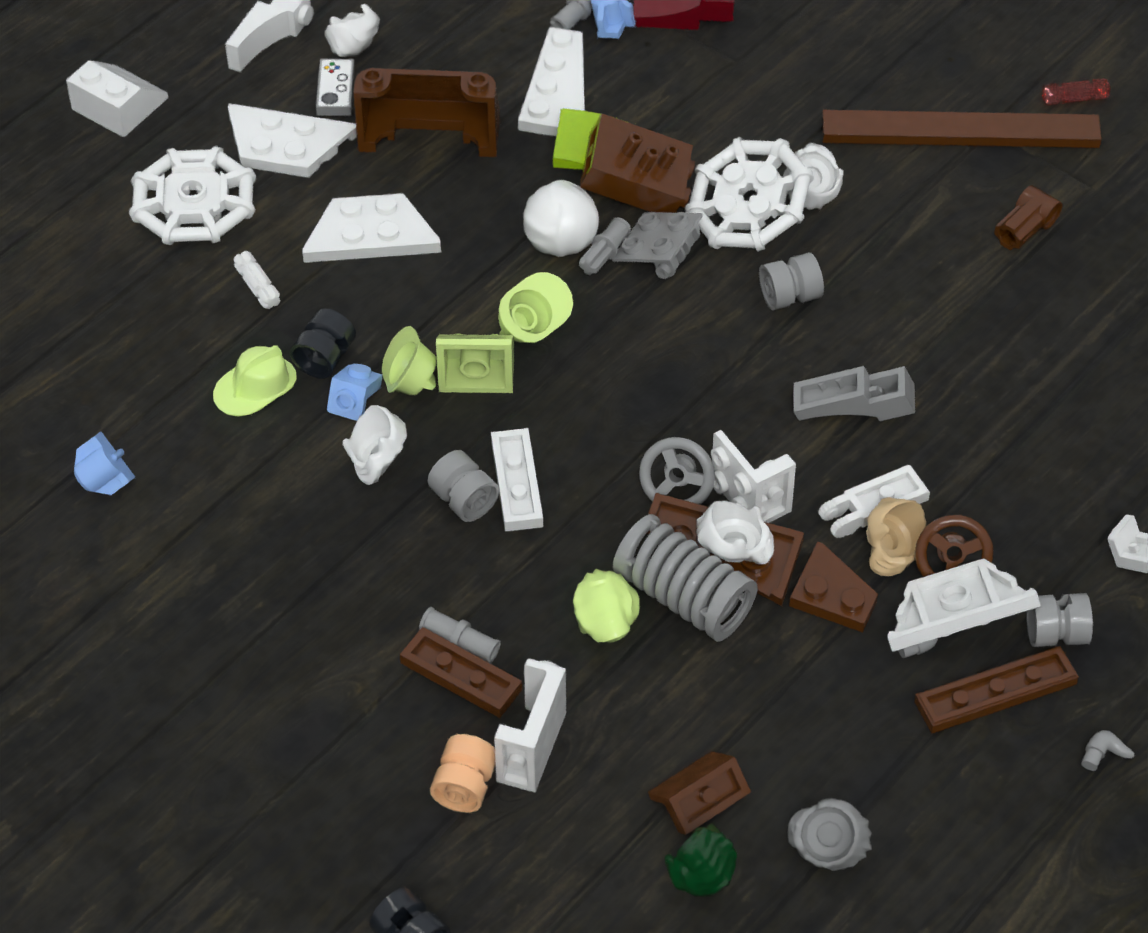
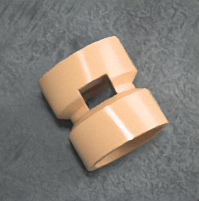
M467 734L451 736L446 743L441 757V765L436 771L430 788V793L434 800L450 810L464 813L478 811L482 806L488 788L484 782L489 781L492 777L496 765L495 748L487 741L476 736Z

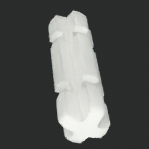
M248 251L237 254L234 257L235 268L239 274L244 275L242 278L253 294L259 297L258 301L265 309L277 306L280 303V293L275 286L270 285L272 282L260 265L255 263L256 259Z

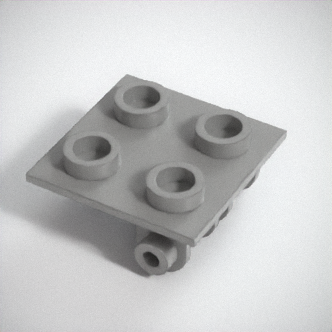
M644 212L631 230V234L622 242L617 255L612 261L653 262L656 267L655 272L660 278L666 279L673 276L680 265L679 263L684 261L692 245L700 237V226L698 223L703 214Z

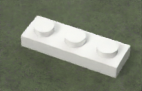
M528 428L491 432V444L497 483L500 490L499 496L505 532L543 527V514Z

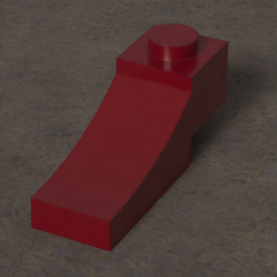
M634 0L635 27L699 30V20L733 22L734 0Z

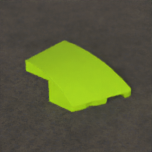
M561 108L553 155L554 168L583 170L589 134L601 114Z

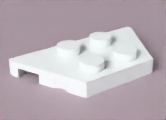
M236 104L228 105L229 118L238 148L240 163L243 167L309 177L320 168L323 162L330 160L338 153L337 146L347 138L354 140L357 137L355 123Z
M403 193L333 198L303 247V260L306 263L441 253L440 238Z
M980 559L909 581L904 592L905 599L899 605L896 612L897 626L895 631H889L887 637L893 652L939 637H946L952 633L978 625H985L991 621L1031 610L1041 605L1036 590L1033 588L1027 591L1017 585L1015 577L1007 572L997 570L996 566L986 559Z

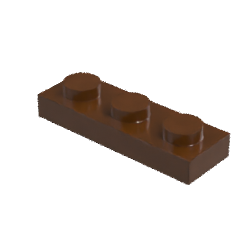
M424 627L419 630L400 653V663L498 718H501L522 691V681Z

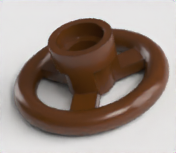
M947 515L935 519L921 532L915 547L916 564L923 577L935 574L927 560L929 542L936 547L939 558L946 565L945 570L958 567L968 554L982 550L981 559H986L991 563L993 560V544L988 532L979 522L963 515ZM951 526H959L970 530L976 537L966 541L959 533L947 532L941 535L938 531ZM952 546L960 548L956 556L947 555V550Z

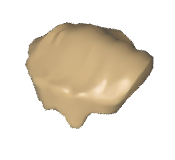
M891 497L881 499L867 518L868 527L866 534L868 542L872 546L869 564L874 573L880 576H893L902 573L906 567L915 561L916 543L921 532L926 527V519L922 505L914 500Z

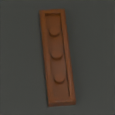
M1061 646L918 693L915 695L914 702L930 732L933 734L1077 685L1079 676Z

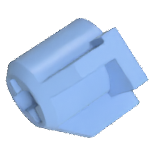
M591 0L595 23L598 28V38H620L624 27H635L633 3H629L627 0Z
M99 432L76 450L74 475L80 485L87 491L112 495L135 478L121 458L124 455V450L118 449L116 451L102 432Z

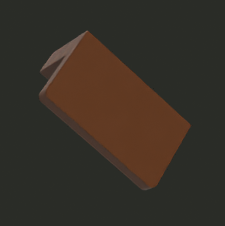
M710 752L650 790L648 794L652 801L665 804L678 833L686 835L751 793V790L735 756Z

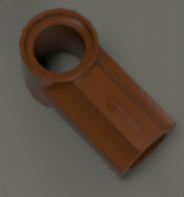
M1030 185L1018 198L1015 208L995 226L994 234L1005 248L1009 250L1012 248L1019 249L1040 228L1047 230L1056 222L1062 211L1063 203L1037 187Z

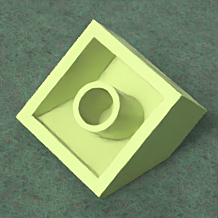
M438 335L436 338L439 392L513 393V335Z

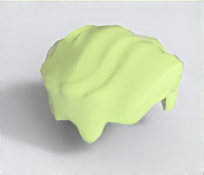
M595 569L593 573L587 572L584 579L578 583L573 598L574 614L581 633L590 635L596 642H615L622 639L629 633L630 625L635 622L639 615L638 593L628 584L621 573L616 574L613 571L608 570L606 572Z

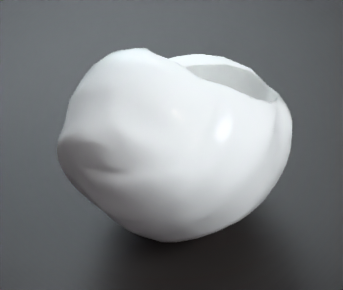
M565 180L553 181L540 187L528 198L523 214L524 231L532 245L542 253L558 257L576 254L589 246L596 236L599 225L598 210L590 195L578 185Z

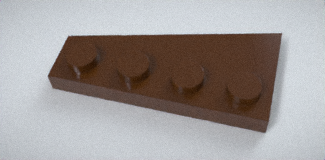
M656 493L648 514L656 515L660 519L661 524L668 523L673 527L674 532L683 533L687 540L695 541L699 548L703 547L698 542L696 523L697 519L709 507ZM764 522L774 536V552L768 563L756 564L755 562L745 560L742 562L721 560L722 564L728 563L734 568V571H740L757 583L758 594L782 606L804 541V532Z

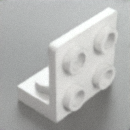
M722 430L713 434V449L711 450L715 471L713 486L715 491L719 494L723 493L731 503H741L742 506L748 509L757 506L760 508L763 522L770 523L792 511L796 464L790 456L785 454L775 460H768L754 470Z

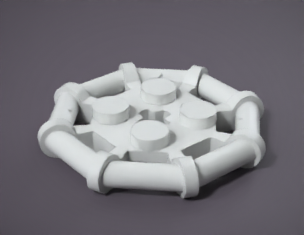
M741 137L733 139V143L706 163L698 164L695 168L696 178L690 201L685 206V213L703 214L698 225L708 239L710 247L715 249L721 247L756 248L757 251L764 250L767 243L795 223L800 224L804 219L802 213L809 184L814 179L813 172L803 165L789 148V142L782 138L776 141L742 140ZM747 154L769 156L766 161H749ZM737 158L738 163L729 164L731 161ZM782 162L791 171L790 175L783 178L777 171ZM726 166L723 170V174L719 175L717 171ZM710 183L715 186L713 199L704 201L708 184ZM754 190L757 192V195H752L749 201H745L743 195L747 191ZM793 190L790 205H785L787 191ZM718 213L724 221L719 226H715L709 216ZM773 216V218L775 219L776 217L781 216L774 222L769 224L767 227H765L763 230L761 229L766 225L765 220L769 217ZM734 229H738V230H751V231H750L751 234H750V233H732V232H733Z
M214 146L210 150L176 151L174 148L166 150V155L144 171L136 172L131 179L134 187L133 203L129 210V215L132 221L144 225L162 238V243L172 245L174 242L211 241L213 244L220 242L221 236L242 220L250 219L255 212L253 205V183L256 180V175L251 168L243 167L227 156L220 147ZM220 167L228 173L224 174L221 172V175L215 172V169ZM171 168L172 173L165 178L163 173ZM239 187V197L229 195V188ZM155 190L156 197L147 199V192ZM191 190H197V195L189 196ZM225 209L231 211L221 218L222 211ZM158 212L163 213L167 223L162 222L154 214ZM203 223L204 227H180L181 224Z

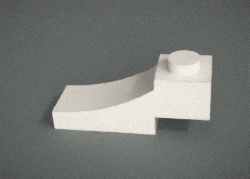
M273 0L270 5L257 1L225 43L228 67L241 72L256 55L271 44L289 35L297 37L302 28L309 25L312 20L313 7L310 4V0Z

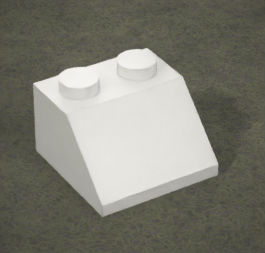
M91 60L87 61L66 80L72 110L122 137L128 135L169 98L168 93L117 65Z

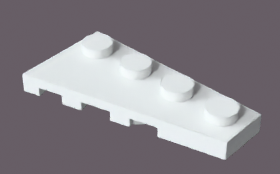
M549 27L518 119V130L557 136L561 108L585 111L582 32Z

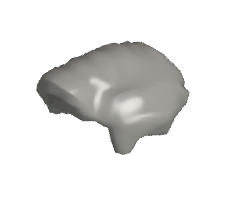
M831 798L823 799L811 808L801 809L793 815L788 825V842L792 847L797 848L798 853L803 859L811 862L814 866L835 871L852 867L866 857V851L872 849L869 839L872 833L868 828L869 821L863 818L853 805L844 800Z

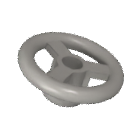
M671 437L656 442L646 451L640 464L639 476L641 486L652 502L656 493L667 495L674 486H684L689 483L701 487L694 496L685 499V501L701 505L708 498L714 486L715 471L711 458L700 445L686 438ZM675 449H683L693 454L700 462L703 473L696 472V464L690 456L676 454ZM662 453L666 462L664 469L666 478L656 489L651 479V467L656 457ZM673 468L681 469L684 477H676L673 474Z

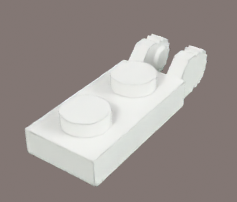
M906 465L844 491V494L821 505L818 512L824 521L838 518L848 509L852 512L843 518L837 519L831 525L830 531L834 537L841 538L845 535L853 534L860 526L862 528L868 526L867 518L881 499L891 497L914 500L921 504L929 500L930 492L911 465Z

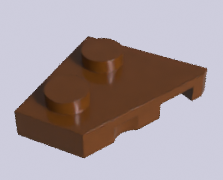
M817 541L791 594L789 606L863 633L876 606L878 594L828 547Z

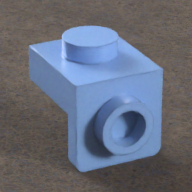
M362 364L346 366L332 377L327 411L357 421L359 416L365 412L367 399L381 388L383 375L372 372L370 367Z

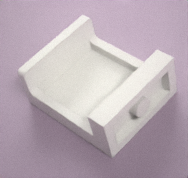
M527 659L524 665L525 708L531 711L524 731L499 725L495 735L496 782L536 792L566 715V668L558 667L550 661Z

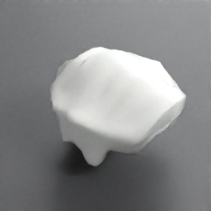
M361 5L364 12L362 14L349 13L343 20L337 17L330 18L331 25L327 26L325 37L334 54L341 57L356 56L370 46L372 38L378 32L380 18L368 5Z
M809 143L805 148L795 152V155L806 168L812 170L814 177L813 181L809 184L804 208L809 210L817 208L820 210L825 204L834 200L840 192L843 183V170L839 169L836 165L833 154L822 145ZM788 168L784 171L783 177L791 174ZM793 190L787 191V194H788V197H789V200H790V201H791V197H792Z
M371 405L364 414L359 416L350 439L345 438L343 446L354 463L359 479L363 483L370 485L378 482L380 476L383 475L394 458L401 452L403 443L407 438L406 425L398 416L379 405Z
M715 501L697 519L696 534L698 542L710 553L727 562H742L745 560L755 562L756 564H766L770 561L774 552V536L769 527L763 522L760 508L757 506L748 509L742 506L741 503Z

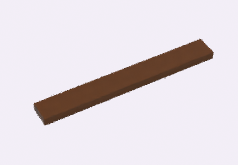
M823 110L822 113L823 143L1100 148L1101 144L1099 115L870 110Z

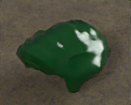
M710 823L707 828H696L692 836L677 850L675 858L670 854L665 856L669 877L675 888L680 891H686L695 897H708L722 891L725 886L730 885L736 867L737 852L732 847L733 843L713 824Z

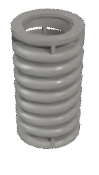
M654 514L642 517L633 525L621 541L613 561V570L616 574L621 573L625 580L633 582L634 586L638 589L645 590L647 595L656 598L663 606H668L675 614H680L687 622H692L693 626L697 629L705 630L706 634L717 642L728 638L739 627L751 609L757 594V583L740 571H734L730 564H722V560L716 555L710 556V552L704 547L699 548L695 541L687 540L683 533L674 532L673 527L668 523L661 524L660 519ZM648 531H650V534L642 544L637 554V557L634 558V554L640 541L642 540L644 535ZM739 600H741L742 603L737 612L734 614V616L729 621L721 625V623L734 610Z

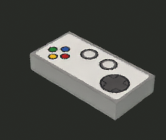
M320 59L316 101L317 116H351L355 70L354 59Z

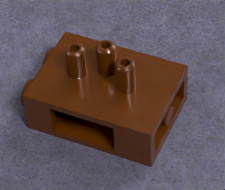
M601 113L589 134L580 187L649 212L676 213L679 207L684 208L690 196L691 189L686 186L695 166V161L691 160L693 145Z

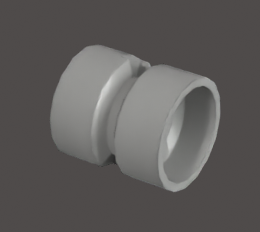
M812 253L790 257L787 264L781 260L763 264L759 268L762 293L771 310L788 307L791 303H795V299L803 303L822 298L824 294L822 272L818 261Z
M454 450L440 458L431 469L427 480L429 487L442 500L450 502L449 507L465 522H472L485 515L494 506L500 492L499 486L484 471L479 470V466L462 450Z
M1087 593L1062 594L1060 600H1056L1053 595H1040L1038 598L1041 606L1026 611L1028 637L1032 647L1056 646L1059 640H1063L1065 645L1090 644L1093 620L1091 603Z

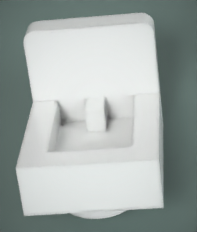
M1126 514L1108 536L1109 546L1116 566L1148 573V533L1139 532L1135 517Z

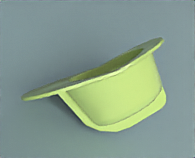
M548 272L535 273L525 278L500 300L498 320L501 331L499 335H513L514 341L523 343H535L544 339L561 326L571 315L573 299L567 284L558 276Z
M412 326L401 329L392 339L386 350L382 364V375L389 393L398 391L414 396L424 388L433 390L436 387L433 372L436 367L437 358L433 352L420 342L418 334Z
M277 345L249 348L240 355L236 367L217 382L213 390L214 402L218 409L227 415L237 417L251 415L291 390L296 382V370L290 362L283 358L281 349Z

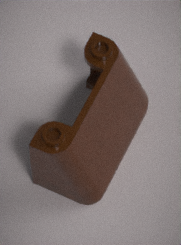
M369 68L357 75L353 94L359 152H376L377 143L385 137H388L390 141H395L396 128L463 131V143L470 144V141L475 142L479 149V157L497 156L500 108L496 84L492 76L482 72Z

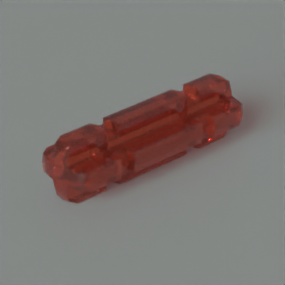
M1105 78L1093 79V83H1090V80L1061 83L1060 87H1058L1057 83L1046 84L1043 86L1042 96L1044 103L1047 105L1059 104V100H1063V103L1089 101L1091 97H1094L1095 100L1106 99L1110 94V85Z

